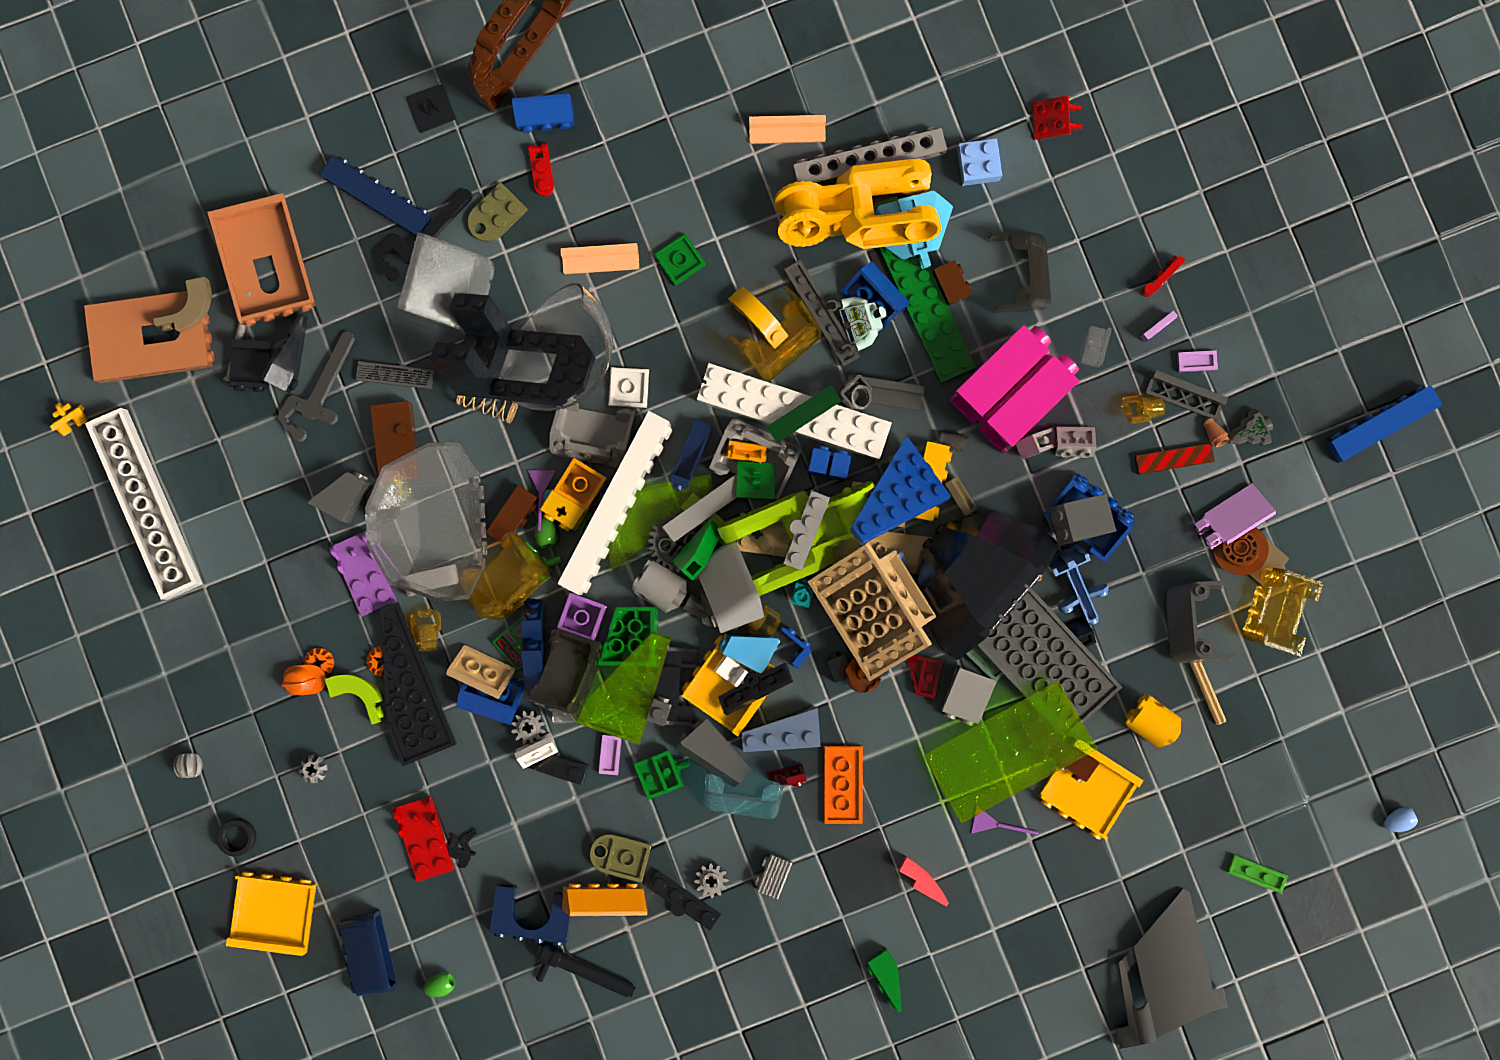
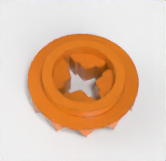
M378 646L369 652L366 663L368 669L374 675L383 677L384 666L381 665L378 668L379 662L375 659V657H383L382 646Z
M323 648L312 649L303 659L304 665H312L316 662V657L318 660H326L320 667L327 677L334 668L332 654Z

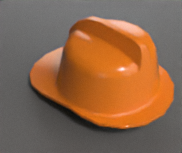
M316 665L290 666L283 674L281 687H284L291 695L316 694L324 689L326 675Z

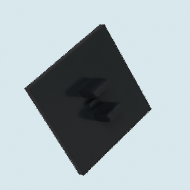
M442 84L407 97L420 133L456 120Z

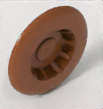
M1256 527L1245 533V536H1240L1231 542L1230 545L1222 542L1213 548L1215 559L1221 568L1234 575H1248L1256 572L1264 565L1269 554V545L1265 535Z

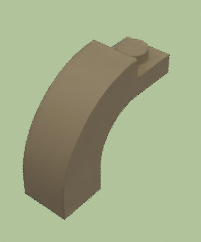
M201 277L186 280L188 299L184 308L176 314L154 318V325L162 329V331L174 329L173 326H175V330L179 332H185L198 325L206 316L211 304L212 291L209 279Z

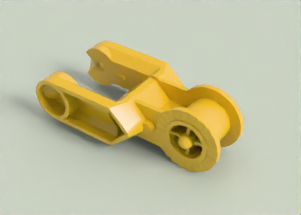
M922 159L856 165L839 176L836 185L821 186L811 181L788 184L778 191L774 199L776 211L783 216L778 224L779 237L789 245L805 247L818 244L829 236L843 235L847 242L862 249L932 240L941 232L940 219L934 207L921 205L913 207L907 212L875 215L872 196L894 193L918 195L926 192L930 188L932 174L930 165Z

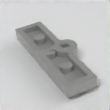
M811 490L801 518L794 519L790 523V531L794 536L783 564L799 570L803 569L828 505L829 496Z

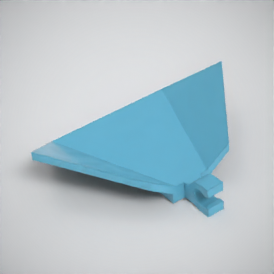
M935 191L880 205L874 213L875 215L907 212L911 208L921 205L931 206L936 209L941 223V232L937 237L925 242L884 247L901 260L918 255L921 269L931 266L927 252L939 250L953 206Z

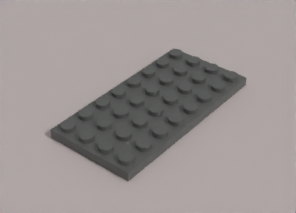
M1025 584L1024 587L1029 592L1019 603L1014 599L1011 600L1016 605L1006 618L1001 614L998 615L1003 621L994 631L990 629L989 636L978 646L1063 738L1067 739L1123 687L1033 589Z

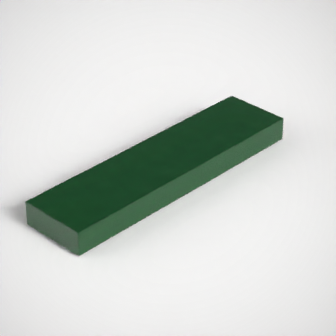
M830 385L766 428L776 443L842 402L833 386Z

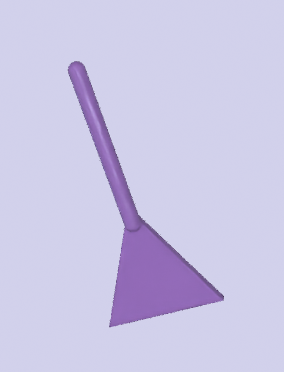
M528 470L539 492L538 531L541 530L542 511L540 509L542 507L543 493L555 475L556 470Z
M976 807L971 834L1002 827L1038 835V831L998 823L980 807Z

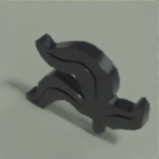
M475 828L461 839V844L465 850L458 847L459 838L457 835H451L453 839L448 851L452 858H462L461 865H458L459 868H466L471 860V856L476 855V852H471L469 846L470 840L477 835Z

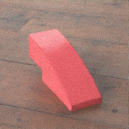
M905 856L898 870L914 879L911 886L947 907L949 903L935 880L919 864Z

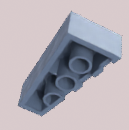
M816 707L742 731L743 752L821 747L818 708Z

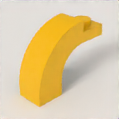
M741 286L728 298L737 311L757 328L774 349L788 337V334L783 330L776 318L744 287Z

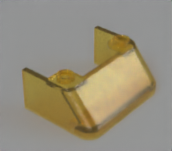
M787 286L783 289L791 300L783 307L782 314L785 320L780 324L788 334V337L778 347L774 349L765 338L758 343L752 338H747L740 343L731 333L728 335L742 356L765 381H771L814 345L822 335L821 328L803 301Z

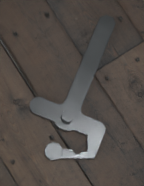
M346 331L341 334L310 398L305 400L295 395L289 396L277 417L292 434L293 439L298 442L306 439L307 432L300 427L296 428L293 424L289 425L290 420L288 418L295 411L302 413L308 420H319L329 425H333L338 421V414L323 407V403L355 341L354 334Z

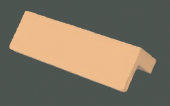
M826 115L749 117L750 144L825 142Z
M637 243L561 248L564 274L639 269Z

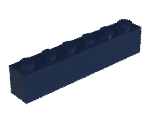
M331 156L320 174L331 184L416 237L431 221L428 211L420 206L418 209L412 206L413 202L404 196L402 199L396 196L397 192L388 186L386 189L380 186L381 182L372 176L370 179L364 176L365 172L356 166L354 169L348 166L349 162L340 156L338 159Z

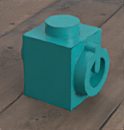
M806 576L796 581L790 603L809 608L814 591L808 581L812 577Z

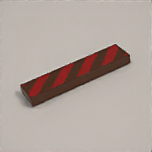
M1211 443L1135 456L1138 475L1215 462Z

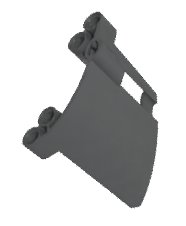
M1182 889L1161 916L1119 963L1129 1026L1115 1029L1119 1049L1156 1042L1155 1039L1175 1030L1211 1011L1228 1008L1224 988L1215 990L1212 988L1190 892ZM1136 962L1145 996V1003L1140 1008H1136L1134 1005L1127 975L1129 969Z

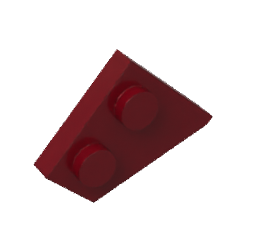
M916 655L911 656L907 661L916 695L936 699L943 661Z
M803 764L766 772L768 780L787 786H800L803 782L807 781Z

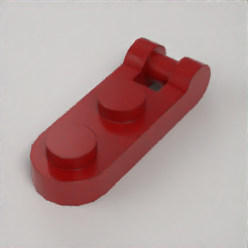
M547 142L541 143L538 146H534V144L528 145L535 190L542 197L550 196L554 191V182ZM543 153V158L536 159V154Z
M1174 255L1167 262L1169 267L1165 271L1161 269L1154 276L1156 280L1142 288V295L1146 298L1153 295L1186 260L1181 255L1179 257Z

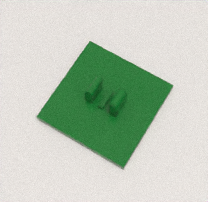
M738 461L736 498L775 500L776 463L759 464V462Z

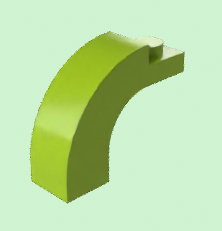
M351 674L337 675L325 679L330 698L345 693L355 694L365 703L371 724L382 722L384 714L381 706H378L377 703L384 701L373 683L361 676Z

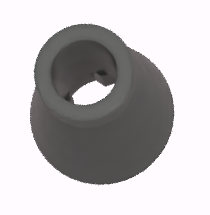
M942 432L939 443L950 446V448L957 452H965L969 437L964 436L965 434Z

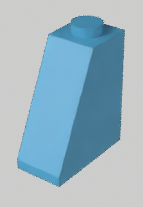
M727 634L719 643V652L763 674L780 640L774 636Z

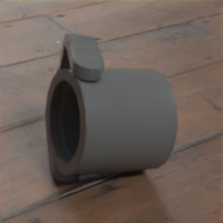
M862 375L850 378L838 392V396L842 400L840 402L842 407L850 410H863L870 405L872 387ZM857 380H859V382H860L862 385H857V384H855V383H856Z

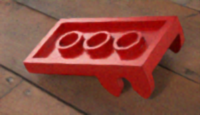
M432 796L393 808V817L399 824L398 833L404 840L416 881L419 882L453 871L455 868Z

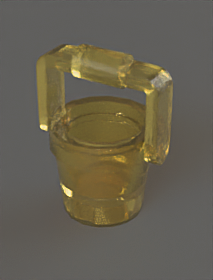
M1125 396L1122 400V410L1129 423L1148 422L1151 418L1164 416L1165 402L1162 397ZM1136 402L1137 416H1132L1128 403Z
M764 606L762 608L764 617L746 624L749 627L747 630L753 635H763L757 630L764 623L768 614L776 618V620L769 626L763 636L773 635L779 627L781 615Z
M424 609L411 614V632L416 637L418 651L436 650L438 632L441 631L440 612L438 610ZM434 615L435 624L417 626V617L423 618Z

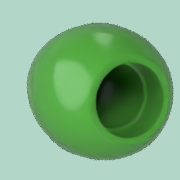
M543 516L540 531L537 530L538 521L536 523L535 540L541 548H551L557 542L558 533L555 524Z
M447 972L437 973L426 981L423 986V992L429 997L445 996L453 990L455 986L454 978Z

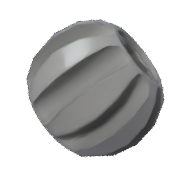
M194 753L180 754L173 763L174 773L179 778L197 777L203 768L202 759Z
M308 755V760L303 758L300 762L303 768H298L299 774H304L302 779L305 782L310 778L311 784L318 783V778L320 780L325 778L326 774L323 773V770H328L327 765H322L324 759L319 756L316 760L315 755ZM310 766H314L316 772L313 773V770L310 769Z

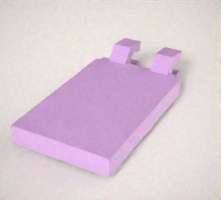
M1252 483L1206 512L1203 519L1194 524L1195 530L1199 535L1211 528L1214 530V533L1206 537V544L1210 549H1213L1222 542H1225L1227 545L1275 515L1276 510Z

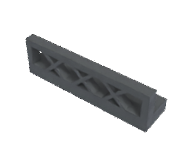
M1158 370L1152 372L1144 393L1209 419L1213 418L1215 421H1217L1222 406L1226 405L1228 399L1226 396ZM1154 381L1162 385L1163 392L1155 393L1150 391ZM1173 389L1179 390L1182 398L1173 400L1168 391ZM1190 396L1197 397L1200 405L1191 407L1186 398ZM1212 403L1217 405L1214 415L1207 413L1204 407L1205 404Z

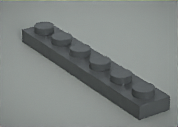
M799 260L785 268L784 272L842 366L845 367L860 358L857 350L854 351L852 356H845L851 349L846 348L842 350V346L844 344L852 346L853 344H850L847 334L834 313L829 311L831 308L802 261Z

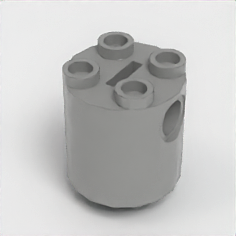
M648 560L643 567L642 577L638 576L632 585L633 593L665 613L678 608L687 595L686 580L654 560Z

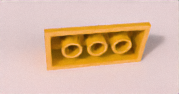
M570 883L569 887H563L562 911L569 916L647 915L644 890L636 883H626V886L608 883L607 887H600L598 883H589L588 887H581V884Z

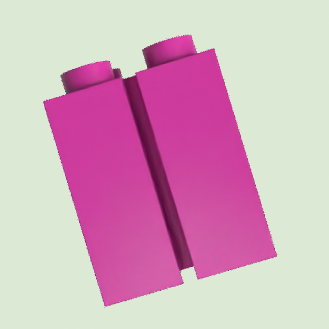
M1023 325L949 399L973 425L977 421L982 424L978 430L1002 454L1012 448L1079 382L1074 376L1079 371L1077 365L1065 354H1061L1058 358L1055 355L1051 356L1049 354L1050 350L1047 348L1051 340L1037 326L1029 330Z

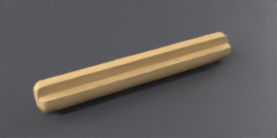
M1202 662L1190 663L1215 724H1223L1226 722V718Z

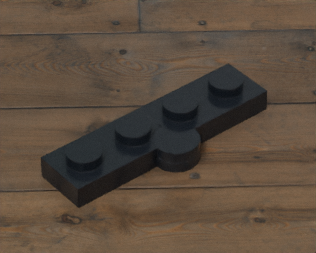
M783 663L760 676L753 672L748 673L744 678V684L718 696L723 713L729 715L792 683L793 679L788 665Z
M657 870L647 885V888L672 904L671 912L674 916H682L685 913L708 930L712 929L721 916L720 912L659 870Z

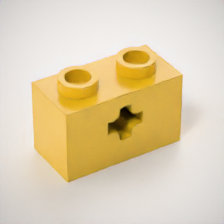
M553 490L540 509L545 513L543 515L545 518L552 522L554 519L561 522L559 526L568 532L570 529L576 531L588 513ZM561 509L567 512L565 516L559 513Z

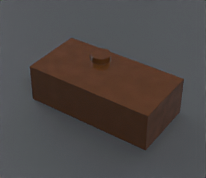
M402 401L370 406L379 482L391 483L422 479L412 403Z

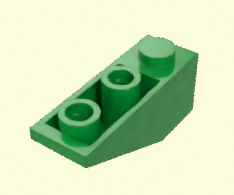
M712 519L706 522L671 561L692 581L706 567L720 539L717 531L718 525Z
M884 948L867 959L869 965L866 968L871 976L875 975L879 980L876 984L882 993H887L889 997L887 1002L892 1010L896 1008L899 1013L902 1011L898 967L887 948Z

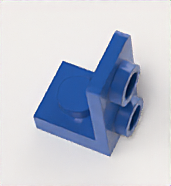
M782 626L780 630L803 648L802 651L798 649L791 658L794 660L791 664L798 669L812 652L810 649L811 644L803 638L801 641L795 637L796 632L789 626L786 629Z

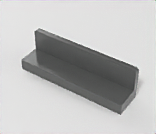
M849 374L847 381H848L850 378H853V377L856 376V375H850V374ZM863 377L872 387V404L920 410L925 386ZM857 380L856 383H855V384H857V385H862V384L859 382V380Z

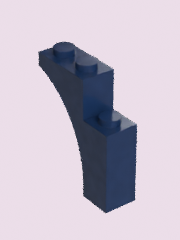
M694 420L678 462L669 478V483L672 484L671 487L681 492L684 489L689 490L711 435L712 425Z
M531 599L524 601L521 618L523 637L521 654L525 690L545 689L543 600Z

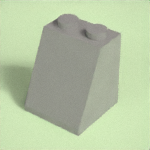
M956 667L940 711L945 712V717L954 720L956 716L962 718V723L973 726L974 723L979 724L996 681Z

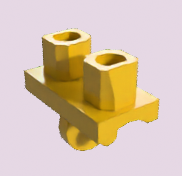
M61 403L55 404L57 411L53 412L52 415L55 418L60 415L62 417L53 422L50 427L53 431L57 430L63 437L73 430L67 423L69 420L73 419L78 427L87 422L88 419L83 412L85 408L81 404L67 412V410L72 408L69 403L64 406Z

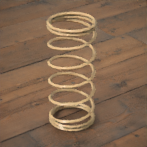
M457 395L456 404L461 405L463 402V406L467 407L473 400L472 407L474 411L478 410L482 405V412L485 415L492 408L493 418L497 417L502 411V421H506L509 424L512 422L518 408V402L513 401L507 418L504 420L503 414L506 400L498 414L494 416L496 399L493 400L490 408L485 413L484 404L486 398H483L480 405L474 409L475 397H472L470 402L465 405V396Z

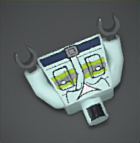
M858 297L841 299L839 302L829 300L827 303L834 302L836 304V307L829 309V311H836L839 307H842L839 311L850 344H854L852 346L849 344L842 346V350L846 348L851 349L845 356L850 357L855 350L859 351L872 345L878 335V331L883 328L881 319L886 317L885 309L883 307L877 308L875 303H868L866 299Z

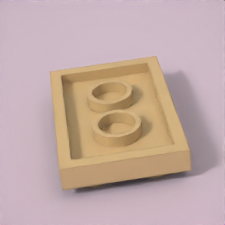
M464 645L447 669L446 675L499 699L514 676L516 669Z

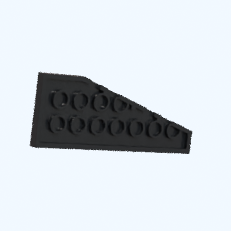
M399 602L380 609L384 656L387 727L403 767L452 747L457 742Z

